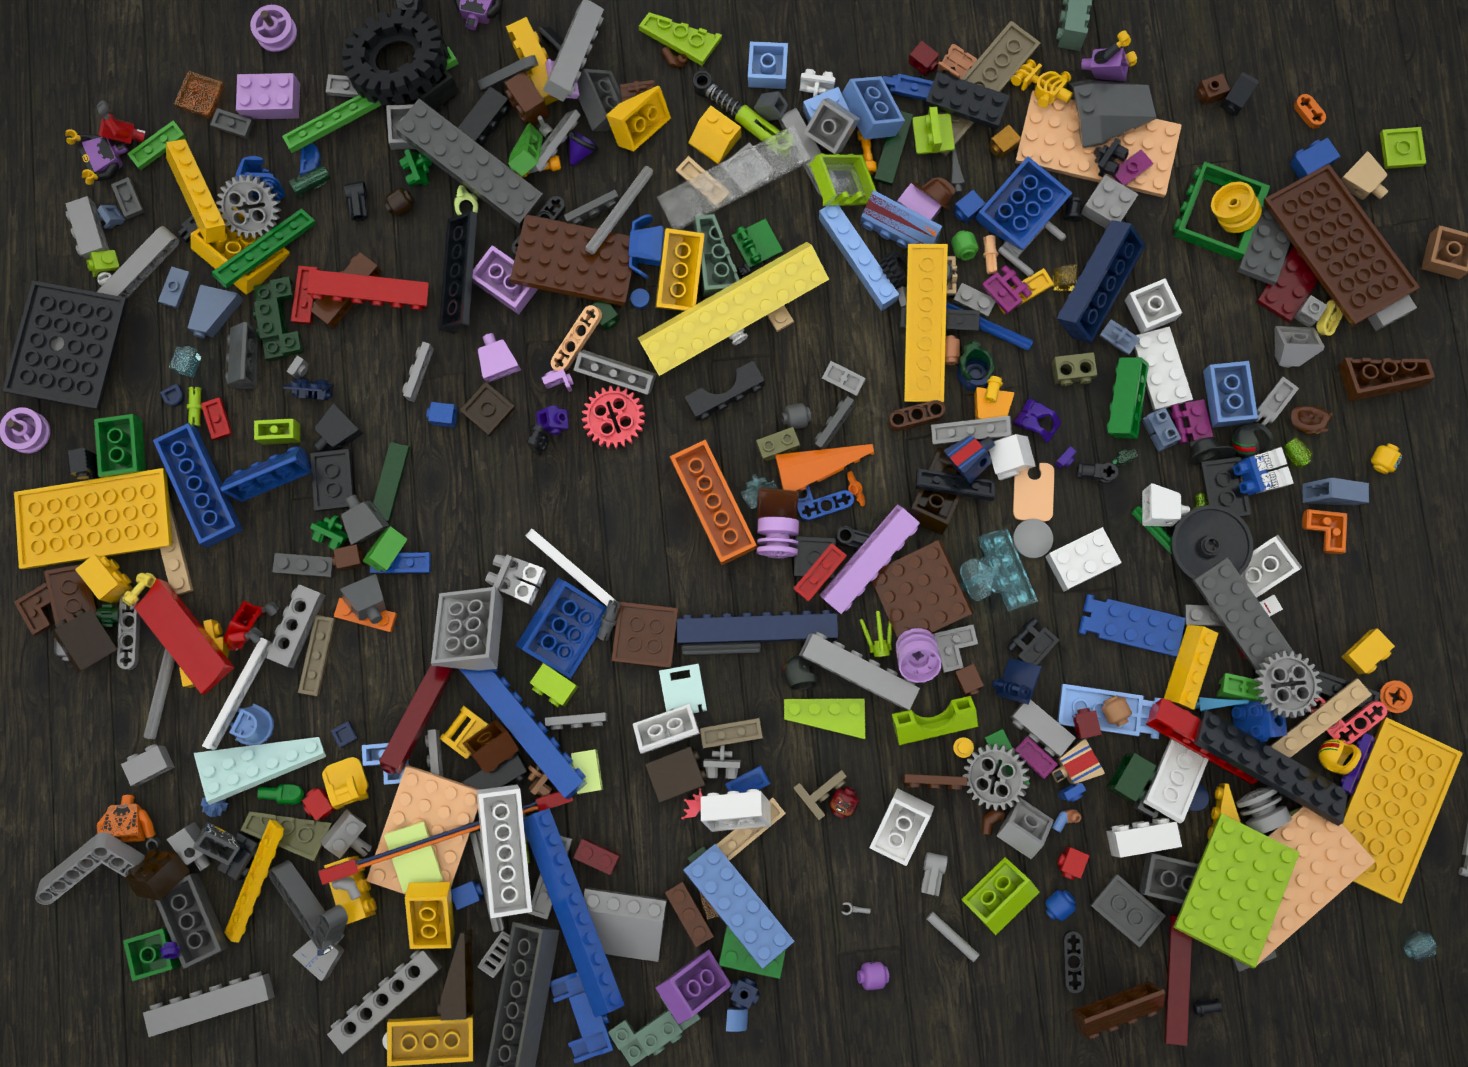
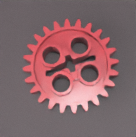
M610 386L607 392L602 388V394L595 391V399L589 397L591 404H584L588 410L582 411L583 415L587 416L582 418V422L588 423L583 428L584 430H590L587 433L588 437L594 435L592 439L594 443L600 440V447L606 443L608 449H610L611 444H614L615 448L618 449V444L620 443L623 447L626 446L625 441L632 444V436L637 439L639 438L636 431H643L639 425L645 424V421L640 419L645 417V413L639 412L644 407L643 405H638L640 399H634L635 394L633 392L628 395L627 388L621 392L620 386L616 388V391H613L612 386ZM607 402L611 404L621 431L620 433L616 431ZM617 402L625 403L621 409L614 407ZM604 408L606 413L603 416L596 415L598 409ZM629 419L631 424L628 427H623L621 422ZM606 426L613 427L612 432L609 434L603 433V429Z

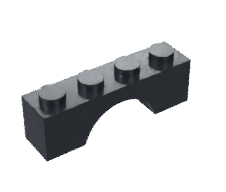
M754 361L736 369V381L729 391L722 394H712L700 388L685 396V401L696 421L700 419L704 421L711 417V413L717 410L721 412L729 407L728 404L734 401L738 403L746 398L745 395L751 392L755 394L763 389L762 386L765 385V380Z

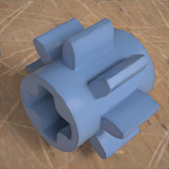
M202 798V812H205L210 817L221 816L222 811H226L228 803L225 802L226 799L209 805L206 802V798Z

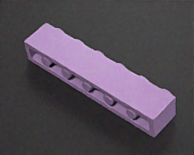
M897 505L820 593V596L840 614L843 611H847L856 596H860L865 591V586L869 581H873L878 576V571L882 566H886L891 561V556L895 551H899L904 546V541L908 536H912L917 531V526L920 523L904 508Z

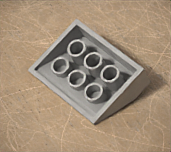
M496 587L439 593L431 658L432 666L476 671L497 669L504 598Z
M589 887L585 888L584 900L605 954L659 962L668 899Z

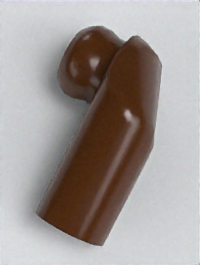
M668 46L661 50L668 65L679 68L686 65V55H673Z
M993 808L983 816L981 833L991 835L992 825L998 820L1002 821L1005 818L1004 811L999 808L995 811Z

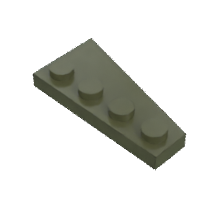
M249 811L241 831L262 839L269 819L275 820L284 828L283 837L279 841L278 846L316 862L323 847L320 841L331 829L333 823Z

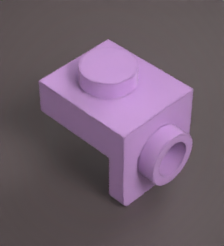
M564 369L557 372L556 370L547 372L542 377L547 389L565 382L568 391H572L570 385L574 383L570 373L566 374Z

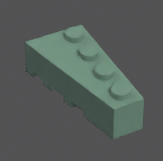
M1063 0L1062 5H1065V10L1061 11L1059 18L1062 26L1058 28L1056 39L1059 40L1058 47L1080 51L1088 33L1087 25L1090 19L1089 12L1092 0Z

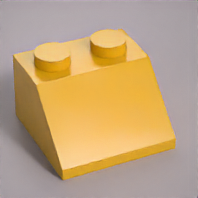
M710 106L698 121L689 144L719 165L741 138V127Z

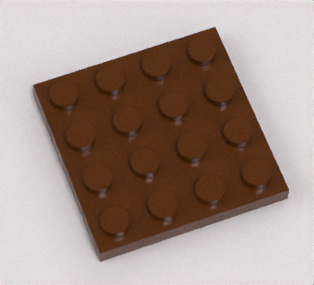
M940 540L883 566L878 571V576L872 581L897 638L905 631L915 628H922L932 633L974 614Z

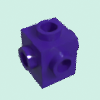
M548 406L536 412L537 425L544 427V432H549V435H559L561 431L568 429L566 409H559V406Z

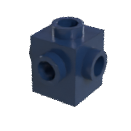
M739 977L738 982L733 981L729 993L732 994L730 999L733 1000V1005L744 1009V1007L750 1008L751 1004H756L760 995L757 992L758 986L755 985L756 981L748 977L744 979ZM741 991H747L748 996L746 998L741 997Z

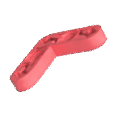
M1322 697L1320 699H1313L1316 702L1320 700V706L1326 702ZM1372 701L1345 722L1340 719L1326 731L1334 739H1339V733L1341 731L1344 733L1348 732L1350 729L1347 726L1350 724L1357 733L1354 735L1351 731L1347 735L1348 740L1341 739L1345 744L1349 745L1384 719L1387 715V708L1380 701ZM1373 706H1381V714H1373L1371 716L1374 719L1372 722L1363 714L1367 712L1370 715L1374 711L1372 709ZM1317 708L1311 709L1310 713L1315 711ZM1357 718H1364L1366 720L1364 728L1359 729L1355 727L1354 722Z

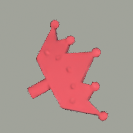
M699 788L698 795L693 794L695 800L684 799V802L687 803L690 809H684L687 814L681 817L682 820L684 818L696 817L698 812L701 811V797H703L701 788Z

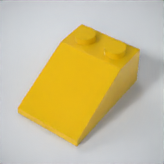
M656 86L618 104L606 115L618 146L633 152L671 119L660 86Z

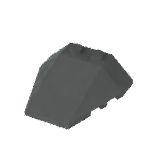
M1082 80L1069 83V90L1073 93L1071 99L1075 100L1079 116V134L1083 148L1103 145L1115 136L1120 137L1124 135V132L1132 128L1136 129L1156 119L1149 85L1099 80Z

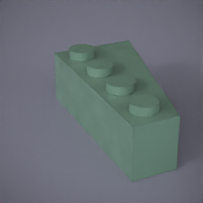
M714 214L695 216L693 223L694 232L704 233L700 267L703 297H710L740 280Z

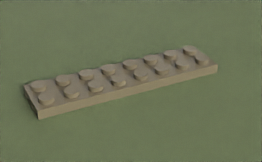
M1010 21L963 76L962 80L1001 92L1011 81V77L1016 74V71L1038 49L1041 42ZM938 110V114H948ZM951 115L954 146H956L975 122ZM951 151L940 153H942L944 156H947Z

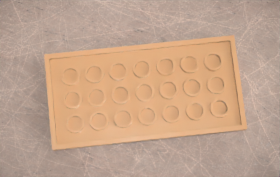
M1032 91L1015 159L1016 164H1021L1029 156L1044 170L1100 183L1103 177L1098 175L1100 169L1094 161L1096 157L1093 152L1097 147L1103 148L1104 145L1110 147L1114 139L1118 138L1121 140V146L1129 149V155L1126 160L1142 149L1154 163L1125 187L1132 191L1164 198L1166 196L1181 124L1155 119L1136 129L1132 128L1124 132V135L1120 137L1115 136L1103 145L1083 148L1079 134L1080 121L1075 100L1071 99L1066 103L1057 98L1052 104L1049 103L1046 108H1042L1038 105V98H1036L1034 91ZM1115 159L1114 161L1119 165L1123 163V161L1119 159Z
M1304 806L1291 816L1292 820L1276 828L1268 835V837L1300 853L1257 965L1375 862L1343 824L1337 826Z

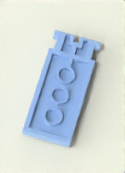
M1061 684L1057 722L1060 725L1075 727L1072 715L1078 714L1077 710L1089 708L1090 711L1096 710L1101 731L1132 736L1146 733L1151 734L1150 738L1159 739V732L1147 726L1146 722L1152 705L1162 698L1148 701L1143 700L1144 696ZM1116 695L1125 698L1132 711V715L1127 718L1129 722L1119 727L1116 724H1109L1101 710V707L1104 705L1103 701Z

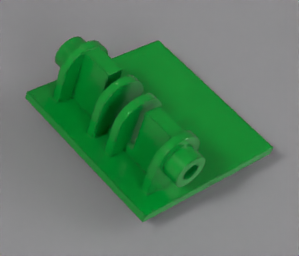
M766 218L745 229L741 226L737 229V233L732 235L749 268L783 252Z

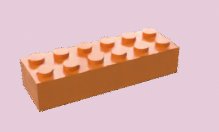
M706 440L670 456L671 462L721 566L756 550L757 545Z

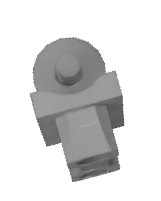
M725 745L720 746V751H712V757H720V759L704 758L703 767H706L707 778H718L719 767L726 768V778L736 779L741 760L724 759V757L732 758V751H725Z

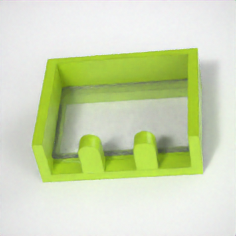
M821 153L816 155L814 160L808 165L812 169L823 198V206L867 205L873 190L876 191L863 155H825Z

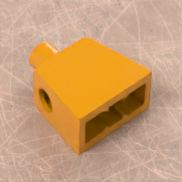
M976 388L974 392L975 420L1008 416L1014 392L999 390L997 401L991 403L984 400L987 389Z

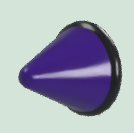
M575 132L569 133V162L571 165H576L588 155L598 150V146L588 138Z

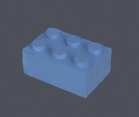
M882 76L849 80L842 92V96L849 111L860 118L857 127L863 138L873 139L896 136L905 120Z
M1249 361L1212 364L1203 371L1212 428L1251 424L1258 419Z

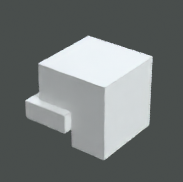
M1015 434L993 441L995 446L989 450L995 474H997L999 480L1019 475V471L1036 467L1028 436Z

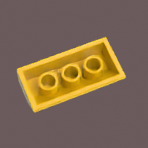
M668 228L664 230L655 308L686 311L696 305L704 233Z

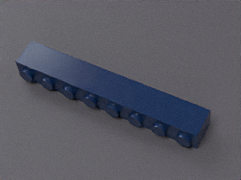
M823 610L821 614H813V611H801V615H793V612H781V615L773 616L772 612H763L761 616H753V613H741V617H733V614H721V617L713 618V614H703L701 618H693V615H682L681 619H677L678 645L755 641H803L807 639L809 634H816V632L827 636L826 640L838 639L837 614H833L832 610Z

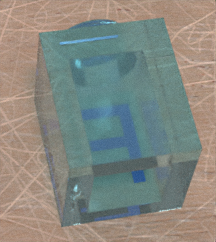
M177 346L169 368L176 373L194 378L201 356L192 347L185 346L181 348Z

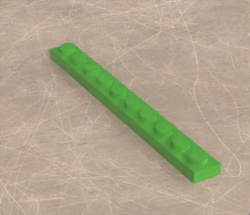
M447 47L448 58H445L447 61L446 70L459 64L449 47ZM358 95L282 137L291 153H294L376 109L381 104L379 100L375 104L369 102L366 97L362 98Z

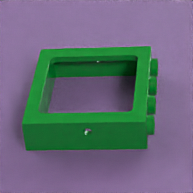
M1204 161L1200 168L1197 167L1192 178L1195 181L1194 184H1190L1186 195L1189 197L1187 202L1184 201L1179 211L1182 212L1181 218H1177L1173 229L1176 231L1173 237L1239 261L1245 255L1256 224L1250 229L1241 232L1236 247L1186 229L1202 183L1207 181L1221 187L1231 182L1247 183L1252 187L1261 208L1270 186Z

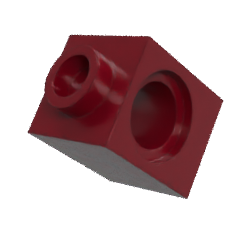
M921 41L910 53L908 63L926 76L930 71L933 72L937 68L939 54Z
M1089 708L1077 710L1078 714L1072 715L1077 739L1102 735L1096 710L1090 711Z

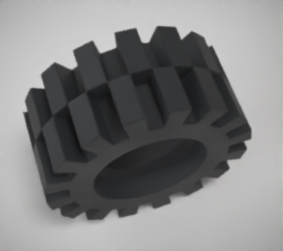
M893 250L880 260V267L883 269V273L887 275L886 278H889L895 287L900 288L907 284V262L900 253L898 254L897 251Z

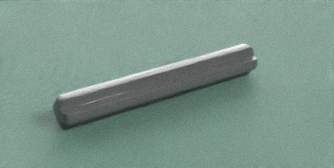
M759 641L682 645L683 655L759 653L761 651V643Z

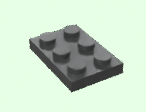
M1118 874L1111 878L1090 904L1094 910L1139 948L1165 917L1160 910Z

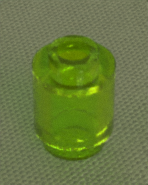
M1297 437L1283 446L1286 449L1285 453L1295 466L1300 465L1303 467L1312 461L1310 457L1313 454L1304 442Z

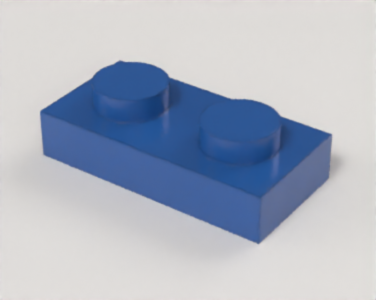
M1082 783L1071 784L1057 792L1060 800L1073 802L1083 796L1081 793L1086 791Z

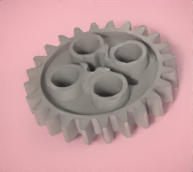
M242 174L239 175V179L235 176L232 177V181H226L227 187H221L224 193H219L217 196L222 200L217 201L216 204L221 205L222 208L218 210L223 212L222 219L227 220L225 227L232 226L231 232L238 230V236L244 233L245 238H249L251 234L253 238H256L258 233L260 236H263L265 231L269 232L272 230L270 226L274 227L277 225L274 220L280 219L275 214L281 211L280 208L276 207V204H279L280 201L274 200V197L278 194L271 193L273 186L267 188L266 180L260 183L259 176L253 180L252 174L247 175V177ZM253 191L259 194L258 200L253 197ZM235 193L240 196L239 203L234 198ZM257 203H265V206H257L251 209L243 208L239 210H233L234 206L237 207L246 204L252 205ZM258 210L263 213V219L257 216ZM239 213L244 215V222L239 219Z
M1282 651L1279 654H1271L1272 658H1264L1266 663L1259 664L1262 670L1255 671L1260 677L1254 679L1255 682L1259 683V686L1254 687V689L1260 690L1256 697H1263L1264 699L1261 705L1268 704L1267 711L1274 710V715L1281 714L1282 718H1287L1288 716L1296 718L1297 715L1304 716V712H1310V706L1317 705L1313 699H1320L1316 691L1322 690V688L1317 686V683L1322 682V680L1315 677L1319 674V671H1312L1315 665H1308L1309 658L1301 660L1302 654L1294 656L1293 651L1287 652V654L1285 651ZM1294 669L1298 672L1297 678L1294 676ZM1274 671L1279 675L1278 680L1274 677ZM1297 681L1305 682L1304 685L1285 686L1279 688L1271 687V684H1281L1285 682L1291 683ZM1298 689H1299V690L1301 691V693H1302V697H1301V698H1299L1298 695H1297V690H1298ZM1278 691L1282 694V700L1278 699Z
M996 743L992 749L991 745L987 744L986 751L983 747L978 748L979 753H972L974 759H967L971 765L964 766V769L969 772L964 774L963 777L968 778L967 786L971 787L967 793H974L972 800L980 799L979 806L985 802L986 809H989L992 805L995 811L998 810L999 805H1001L1003 810L1007 809V804L1010 807L1015 806L1014 801L1018 803L1021 801L1019 795H1026L1023 788H1029V785L1024 783L1030 779L1029 776L1025 775L1029 768H1023L1022 766L1026 763V760L1019 761L1018 759L1021 754L1019 753L1014 756V748L1007 751V745H1003L999 749V744ZM986 759H990L993 762V769L986 767ZM1001 759V760H1002V764H1001V766H1000V768H999V771H998L999 760ZM1005 765L1013 768L1012 775L1006 774L1004 770ZM997 771H998L997 776H998L1000 779L995 782V777L992 776V775L995 774V773H997ZM981 778L987 780V789L980 785ZM995 782L994 794H991V788ZM1000 785H1005L1007 787V795H1004L1000 792Z

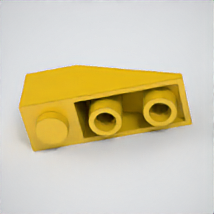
M1220 783L1219 787L1217 786L1215 790V799L1217 801L1216 807H1213L1211 812L1213 823L1212 827L1208 830V839L1221 813L1240 822L1229 784Z

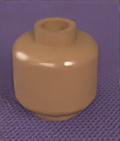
M1116 695L1103 701L1104 705L1101 707V710L1109 724H1116L1119 727L1129 722L1127 718L1132 715V711L1125 698Z

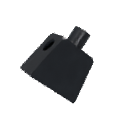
M333 404L315 426V430L321 437L313 445L320 452L329 445L335 450H340L360 437L363 432Z

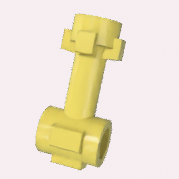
M139 573L136 577L138 584L131 592L126 591L122 601L128 606L136 604L138 601L137 596L145 587L151 588L155 583L156 578L153 574Z

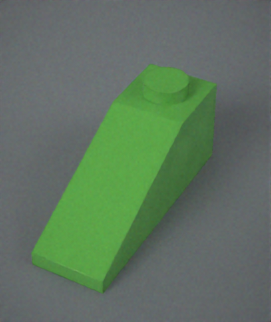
M531 123L524 129L510 154L508 162L510 168L521 176L525 175L539 162L543 135Z

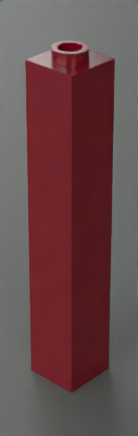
M430 665L379 760L383 771L391 775L394 773L401 774L446 689L455 668Z

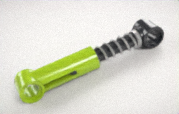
M699 71L694 75L693 87L698 96H707L712 101L715 100L716 104H720L721 108H725L726 112H731V115L735 116L737 123L773 149L778 157L786 158L792 153L793 140L789 134L782 133L747 105L740 106L738 101L735 102L728 94L723 93V90H719L708 72ZM700 82L707 83L704 86L698 85ZM785 143L788 146L781 148L779 147V144Z

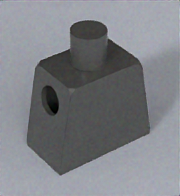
M356 495L345 499L350 510L341 514L351 545L359 544L389 527L388 522L371 501L360 503Z
M376 574L340 589L344 602L359 620L369 618L372 624L379 623L382 620L380 612L384 611L386 607Z

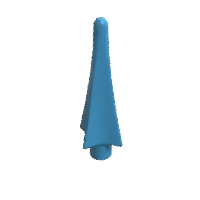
M1199 697L1195 709H1200V712L1226 706L1249 704L1250 701L1248 699L1232 700Z

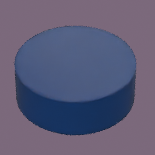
M636 289L631 293L630 300L635 308L643 309L649 305L650 297L646 290Z

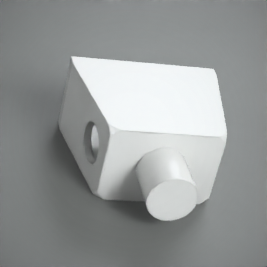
M1152 483L1142 491L1143 526H1173L1181 517L1190 512L1189 506L1181 505V495L1178 492Z

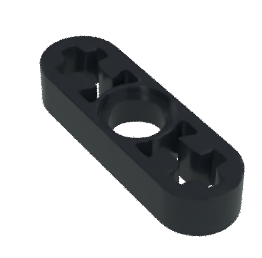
M1071 930L1067 931L1062 938L1064 986L1072 993H1079L1083 990L1085 984L1083 938L1078 932ZM1071 935L1078 939V942L1074 943V949H1079V953H1067V949L1072 950L1071 943L1067 942ZM1071 956H1077L1079 959V964L1075 968H1071L1068 965V959ZM1068 970L1072 972L1079 971V974L1075 973V979L1079 981V985H1076L1075 989L1069 985V982L1073 981V974H1068Z

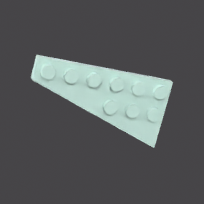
M315 737L194 753L206 802L211 805L326 757L320 738Z

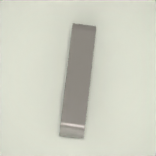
M794 108L784 113L782 118L778 120L784 133L792 137V147L818 194L821 196L812 169L808 167L814 160V157L821 154V151L813 139L803 134L807 126L798 110ZM828 171L834 189L838 188V183L834 174L832 173V171Z

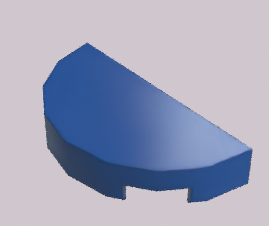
M313 143L301 148L299 173L301 177L311 175L320 166V151Z

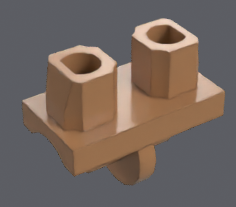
M530 765L528 769L532 773L528 776V779L530 781L534 780L529 787L530 792L541 796L549 794L552 788L545 783L548 777L541 771L538 765L536 767Z

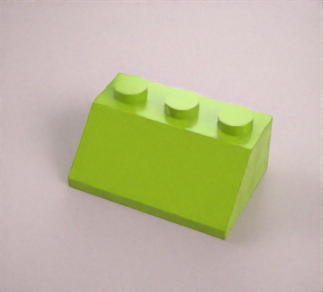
M1005 857L961 900L997 935L1039 891L1031 880Z

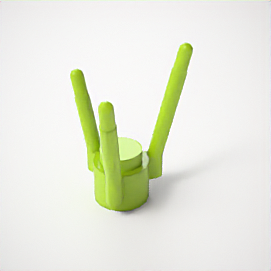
M876 611L879 641H874L873 645L864 620L860 619L859 621L868 642L870 653H874V657L889 656V650H892V625L890 620L886 643V640H883L880 611Z

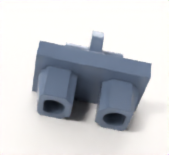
M1112 319L1099 335L1128 356L1140 340L1139 337Z

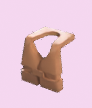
M952 44L943 61L938 62L937 71L943 72L947 70L952 76L962 79L977 61V58L968 52L964 53L963 49Z

